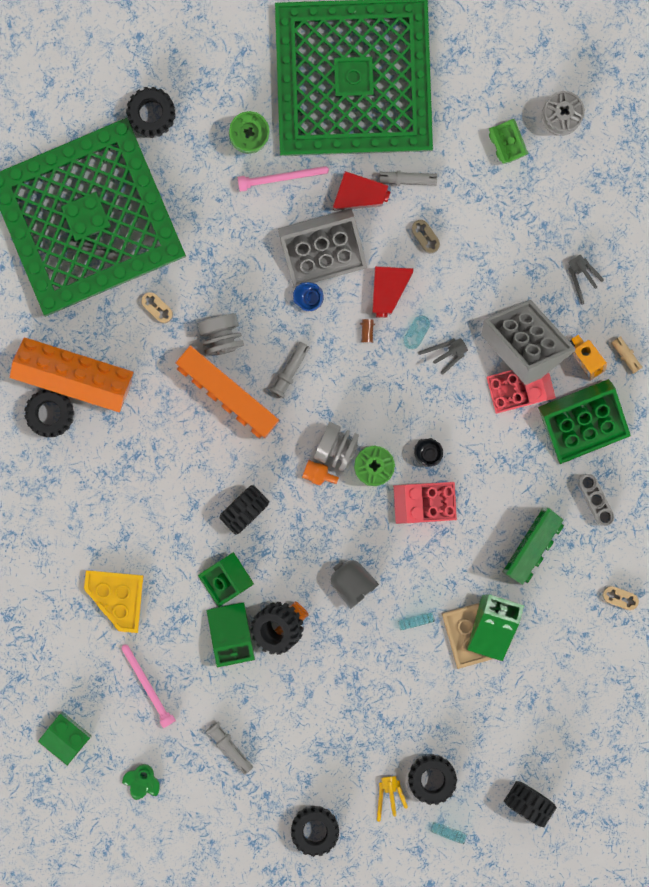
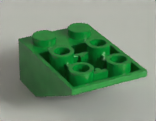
M490 594L482 595L467 651L503 661L520 624L524 605Z
M244 602L208 609L207 616L217 668L255 660Z

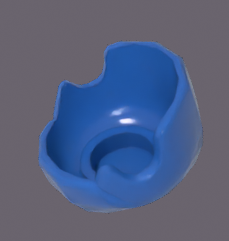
M302 282L296 286L293 292V301L304 311H315L321 307L324 301L323 290L313 282Z

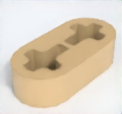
M148 292L143 295L142 305L159 322L168 323L173 317L172 310L156 294ZM147 297H155L154 303L157 305L156 308L151 304L146 305ZM159 308H161L163 311H169L167 313V315L169 316L167 319L159 318L161 316V314L157 311Z
M609 586L603 591V599L606 602L626 610H634L639 604L638 597L635 594L617 587ZM613 589L615 590L614 594L620 597L619 599L612 598L609 600L607 592H611ZM632 596V600L635 603L627 607V603L621 600L623 597L629 599Z

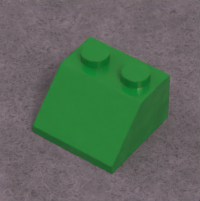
M234 552L198 575L218 607L254 585V582Z
M61 712L38 742L68 766L92 735L64 712Z

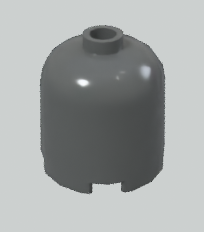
M349 560L346 563L341 561L333 568L335 572L331 576V584L350 609L365 598L362 594L366 596L379 585L358 561Z

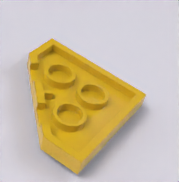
M86 570L84 583L86 593L94 600L118 631L138 633L144 575Z

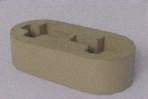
M415 221L412 226L413 235L425 252L435 253L440 246L439 239L426 221ZM417 224L425 226V236L421 232L417 233L415 231ZM428 237L431 242H436L434 245L435 249L426 247L428 242L425 238Z

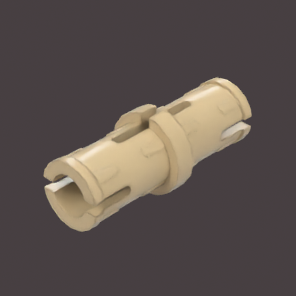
M621 336L611 342L620 354L621 361H625L632 374L643 368L634 356V351L629 349Z

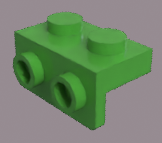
M515 119L489 128V138L495 144L497 158L503 164L513 162L529 154Z

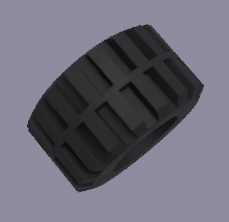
M143 87L144 90L140 91L139 89L135 95L132 94L130 97L131 100L128 101V108L126 109L127 118L132 128L138 134L140 133L144 137L150 136V138H155L157 135L160 137L162 133H167L170 126L172 127L174 124L173 121L176 115L173 101L162 89ZM149 102L158 103L162 107L161 117L152 123L145 122L140 117L142 106Z
M40 390L38 393H34L31 399H28L26 402L27 406L24 409L26 424L34 433L40 436L57 437L62 435L70 428L71 423L74 421L73 404L65 395L50 390ZM46 402H53L60 408V418L52 425L44 424L39 419V409Z
M251 485L220 514L219 519L235 535L239 534L269 505L270 501L254 485Z
M273 602L254 616V620L251 622L253 628L250 630L254 634L253 640L257 641L256 645L258 647L261 646L263 648L262 651H269V654L272 655L275 653L281 655L299 642L302 637L301 633L304 631V627L301 626L303 620L299 619L301 615L299 612L296 613L294 611L295 608L293 606L290 608L287 603L282 605L281 602ZM271 621L281 626L283 635H279L274 631Z
M430 754V756H422L421 759L415 761L414 765L412 764L408 774V782L413 795L419 801L425 802L428 805H438L440 802L444 803L447 801L446 799L452 797V793L456 790L457 777L453 766L447 759L440 755ZM428 769H438L444 776V783L437 790H427L421 783L422 774Z
M520 781L515 782L504 799L505 804L510 809L539 827H545L557 809L551 800Z
M322 806L303 808L292 821V842L299 851L301 850L303 854H309L311 857H315V855L320 857L324 853H329L335 847L339 838V825L336 817L330 810L324 809ZM313 820L322 822L327 830L326 836L318 842L308 840L303 832L305 825Z

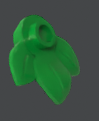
M141 764L136 770L128 771L122 780L124 785L131 786L130 793L135 800L143 798L146 793L157 796L160 790L159 781L154 777L152 767L147 764ZM145 772L147 773V776L144 777L141 775V773Z

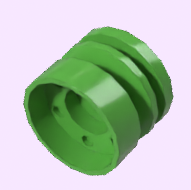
M241 112L235 116L230 124V142L241 153H256L268 141L270 132L268 123L257 112ZM252 129L254 136L246 138L244 130Z
M370 446L359 452L354 464L356 476L361 482L369 486L385 484L390 480L395 469L393 456L388 450L380 446ZM373 460L380 464V468H377L376 472L373 471V468H369V464H372Z

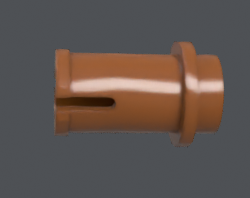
M362 319V323H360L362 325L361 342L373 343L374 320Z

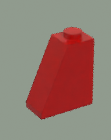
M345 171L333 210L382 206L383 202H388L391 193L387 191L389 186Z
M375 266L372 314H376L378 318H387L388 315L392 314L413 274L414 268Z

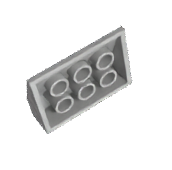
M352 209L278 228L294 288L302 282L315 283L367 268Z
M532 300L484 319L481 336L525 385L541 379L575 352V347Z

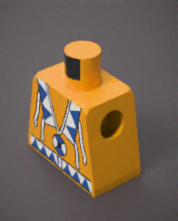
M580 335L570 340V343L575 347L573 356L590 381L606 371L607 362L590 340L584 342Z

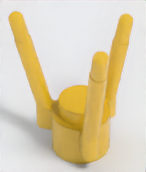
M396 776L382 777V782L379 783L378 822L381 821L384 789L385 793H389L393 816H396L393 793L396 792V788L404 808H408L400 786V780H397Z

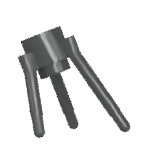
M578 255L568 262L570 265L568 270L572 276L580 303L583 305L584 299L575 272L577 274L583 272L595 289H597V285L586 269H589L601 282L604 279L589 264L586 258Z
M453 338L448 342L419 351L418 354L421 355L449 346L448 352L433 361L436 364L450 355L455 357L441 371L443 375L458 360L465 357L464 353L468 349L461 338L457 340Z

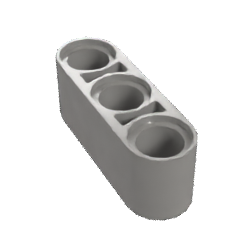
M591 474L582 475L578 480V486L596 522L603 526L610 525L614 521V514L597 479ZM586 477L592 480L590 488L583 486V480ZM595 494L601 498V502L598 505H593L591 502V498ZM602 512L609 514V520L605 523L600 520Z

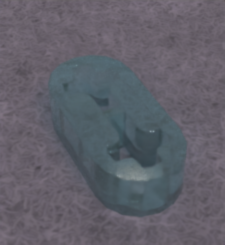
M421 315L414 319L403 340L406 348L414 350L421 344L430 327V321L426 316ZM424 319L427 327H422L420 332L416 331L418 327L417 320L421 321ZM414 333L418 334L415 339L417 344L409 346L407 338H412Z
M433 612L399 620L398 625L400 630H406L435 622Z
M433 822L430 830L437 835L461 844H465L468 836L466 833L438 822Z

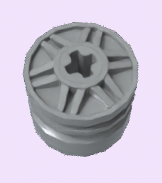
M568 91L557 92L548 99L542 110L541 118L543 125L554 135L565 136L571 134L583 120L585 108L582 100L576 94ZM567 109V113L562 116L560 114L561 110Z
M236 313L214 317L197 323L200 336H210L209 340L203 342V346L212 345V348L204 350L206 355H222L244 346L243 340L234 341V339L242 336L241 333H232V329L239 326Z
M329 422L314 459L326 463L331 456L333 457L332 466L335 467L337 461L340 460L342 464L339 470L344 471L357 449L359 434L355 433L351 441L347 439L350 430H347L342 437L339 435L341 427Z

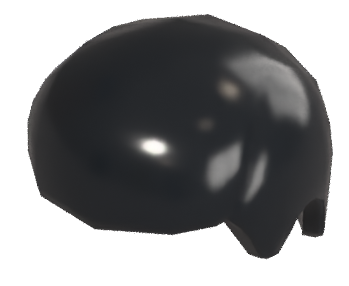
M432 438L420 439L415 445L414 456L416 461L422 466H436L443 458V448L439 442Z

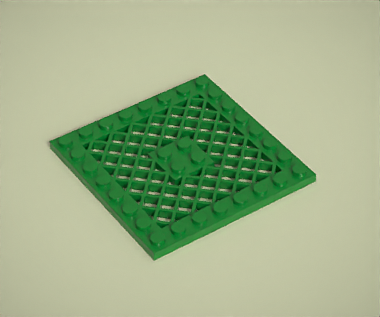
M339 0L275 3L280 156L433 151L428 0ZM384 19L396 20L391 25H389ZM358 20L353 26L347 22ZM365 20H377V21L371 26V25H370L369 23H367ZM327 21L339 22L334 27H332ZM399 21L407 27L401 34L393 28ZM295 22H301V23L295 28ZM308 22L319 23L313 28ZM361 22L368 28L363 35L355 30ZM380 22L388 28L382 35L374 29ZM342 23L350 29L344 36L336 31ZM304 24L311 30L305 38L298 32ZM322 24L330 29L325 37L317 31ZM390 31L398 37L392 44L384 38ZM408 31L410 33V43L403 38ZM352 32L359 38L354 45L346 40ZM370 32H373L378 37L373 45L365 39ZM332 33L340 38L335 46L327 41ZM295 34L302 40L297 47H295ZM313 34L321 39L315 47L308 41ZM400 40L407 46L402 53L394 48ZM380 41L388 46L383 54L375 48ZM342 42L350 48L345 55H342L337 50ZM361 42H364L369 47L363 55L356 49ZM323 43L331 48L325 56L317 50ZM304 44L312 49L306 57L299 51ZM390 50L398 56L393 63L385 58ZM409 50L410 62L404 57ZM353 51V52H355L359 57H348V56H349L350 53ZM371 51L379 56L374 63L372 57H366ZM333 52L340 57L334 58V65L327 59ZM314 53L322 58L316 66L308 60ZM296 54L303 59L297 66ZM400 59L408 65L402 73L395 67ZM381 60L389 66L383 73L375 67ZM305 62L313 68L307 75L299 70ZM324 62L332 68L326 75L318 69ZM410 68L411 81L405 76V74ZM391 69L399 75L393 82L385 76ZM373 70L380 76L374 83ZM315 71L322 77L317 85L309 79ZM334 71L335 84L328 78ZM296 72L303 78L298 85ZM401 78L409 84L403 92L395 85ZM382 79L390 85L384 92L376 86ZM306 81L313 87L307 95L300 89ZM324 81L332 86L327 94L319 88ZM392 88L400 94L394 101L386 95ZM410 88L412 90V100L405 95ZM374 89L380 94L375 102L368 97L374 96ZM334 90L335 97H341L337 103L329 98ZM297 91L304 97L298 105ZM315 91L323 96L317 104L309 98ZM361 96L355 103L349 98ZM402 97L409 103L404 110L396 105ZM382 98L390 103L385 111L377 106V103ZM344 99L352 105L346 113L339 107ZM363 99H366L371 104L365 112L358 106ZM306 100L314 106L308 114L300 108ZM325 100L333 106L327 113L319 107ZM392 107L400 113L395 120H392L387 115ZM411 107L412 119L406 114ZM354 108L362 114L356 122L349 116ZM373 108L381 113L375 121L367 115ZM316 109L324 116L318 123L310 117ZM335 109L343 115L337 122L329 116ZM298 111L305 116L299 123ZM402 116L410 122L404 130L397 124ZM364 117L372 123L366 131L358 125ZM383 117L391 123L385 131L377 124ZM326 118L334 125L328 132L320 126ZM345 118L353 124L347 132L339 126ZM307 119L314 125L309 133L301 127ZM413 125V132H407ZM375 126L381 133H369V132H370V131L373 129V127ZM395 126L400 132L388 131ZM355 127L361 132L349 134ZM318 128L324 135L311 134ZM337 128V129H339L343 134H331V133ZM298 129H299L304 135H298Z
M124 118L0 171V211L45 317L186 257L128 118ZM105 149L102 156L95 154ZM109 150L118 152L115 161L106 158ZM121 155H123L126 165L119 163ZM87 157L85 164L78 161ZM92 157L100 160L97 168L89 166ZM104 162L113 165L110 173L101 170ZM74 164L83 167L80 176L71 173ZM69 165L67 171L60 169L64 166ZM116 167L125 169L122 178L114 175ZM87 169L95 172L92 181L83 178ZM52 172L50 178L43 177V175ZM57 172L65 175L62 184L54 181ZM129 172L134 183L126 180ZM99 174L108 177L104 186L96 183ZM69 176L77 179L74 188L66 186ZM39 179L48 182L44 191L36 188ZM111 179L120 182L117 191L108 188ZM31 180H34L32 186L25 184ZM81 182L90 184L87 193L78 190ZM52 184L60 187L57 196L48 193ZM124 184L133 187L130 195L121 193ZM94 186L103 189L100 197L97 192L92 193ZM21 187L30 190L27 198L18 196ZM64 189L72 192L69 201L61 198ZM136 189L140 195L141 200L133 197ZM106 191L115 194L112 203L103 200ZM34 192L42 194L39 203L31 201ZM76 194L84 196L82 198L74 200ZM46 196L55 199L52 208L43 205ZM119 196L127 199L124 208L115 205ZM17 199L25 202L22 210ZM59 201L65 203V205L61 206L63 213L55 210ZM131 201L140 204L137 213L128 210ZM29 204L37 207L34 216L25 213ZM102 204L110 206L107 215ZM143 207H145L148 217L141 215ZM114 208L122 211L119 220L110 217ZM41 209L49 211L46 221L38 218ZM126 213L135 216L132 225L123 222ZM53 214L62 216L59 225L50 222ZM24 216L32 219L29 227L26 223ZM139 218L147 221L144 230L135 227ZM65 220H67L70 230L63 228ZM36 221L44 224L41 233L33 230ZM109 221L117 224L114 233L107 230L111 228ZM151 224L154 228L156 235L148 232V229ZM48 226L57 229L53 238L45 235ZM121 226L129 228L127 237L118 235ZM61 231L69 234L66 243L57 240ZM133 231L142 233L139 243L130 239ZM31 233L39 236V239L36 244ZM99 233L96 240L89 238ZM103 233L112 236L109 245L100 242ZM146 235L155 238L152 247L143 244ZM73 237L76 242L81 241L78 248L70 245ZM43 238L52 241L48 250L40 247ZM116 238L124 241L121 250L112 247ZM85 241L94 243L91 253L82 250ZM56 243L64 246L61 255L52 252ZM128 243L137 246L134 255L125 252ZM98 245L107 248L104 257L95 255ZM68 248L77 251L73 260L65 257ZM141 248L148 250L138 255ZM111 250L119 253L116 262L107 259ZM39 251L46 253L44 261H42ZM80 253L89 256L86 265L77 262ZM123 255L130 258L121 262ZM50 256L59 259L56 267L47 265ZM93 258L102 261L98 270L89 267ZM63 260L71 263L68 273L60 270ZM105 263L113 265L103 270ZM75 265L84 268L81 277L72 275ZM46 268L54 271L51 279L49 278ZM88 270L95 273L85 277ZM57 273L66 276L63 285L54 282ZM70 278L78 280L74 283L67 285ZM53 285L59 287V289L54 290Z

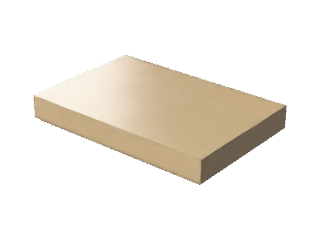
M479 603L442 613L457 669L493 659L467 651Z

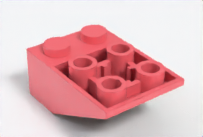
M512 370L486 377L496 414L556 398L549 372L541 379L527 385Z
M455 482L393 485L396 524L457 520Z

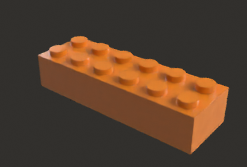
M24 337L12 361L9 378L120 413L130 390L134 372Z
M191 345L177 360V370L185 377L190 375L193 378L191 382L199 389L203 387L207 389L208 392L206 394L215 402L219 399L223 403L221 407L229 414L234 412L238 415L236 419L242 425H250L252 427L251 432L259 439L262 436L266 438L280 422L277 417Z

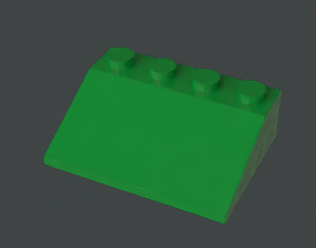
M609 379L538 407L559 464L631 436L616 388Z
M543 507L502 572L522 585L525 582L528 583L533 576L531 571L535 566L538 567L544 559L542 557L545 549L549 551L554 541L552 538L555 533L559 535L564 525L562 522L564 519L550 508Z

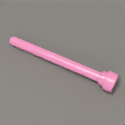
M323 166L250 179L249 177L239 176L237 177L239 191H247V189L255 185L327 174L329 168Z
M124 644L121 649L159 713L160 725L162 728L167 727L176 721L173 714L170 715L169 712H166L129 646Z

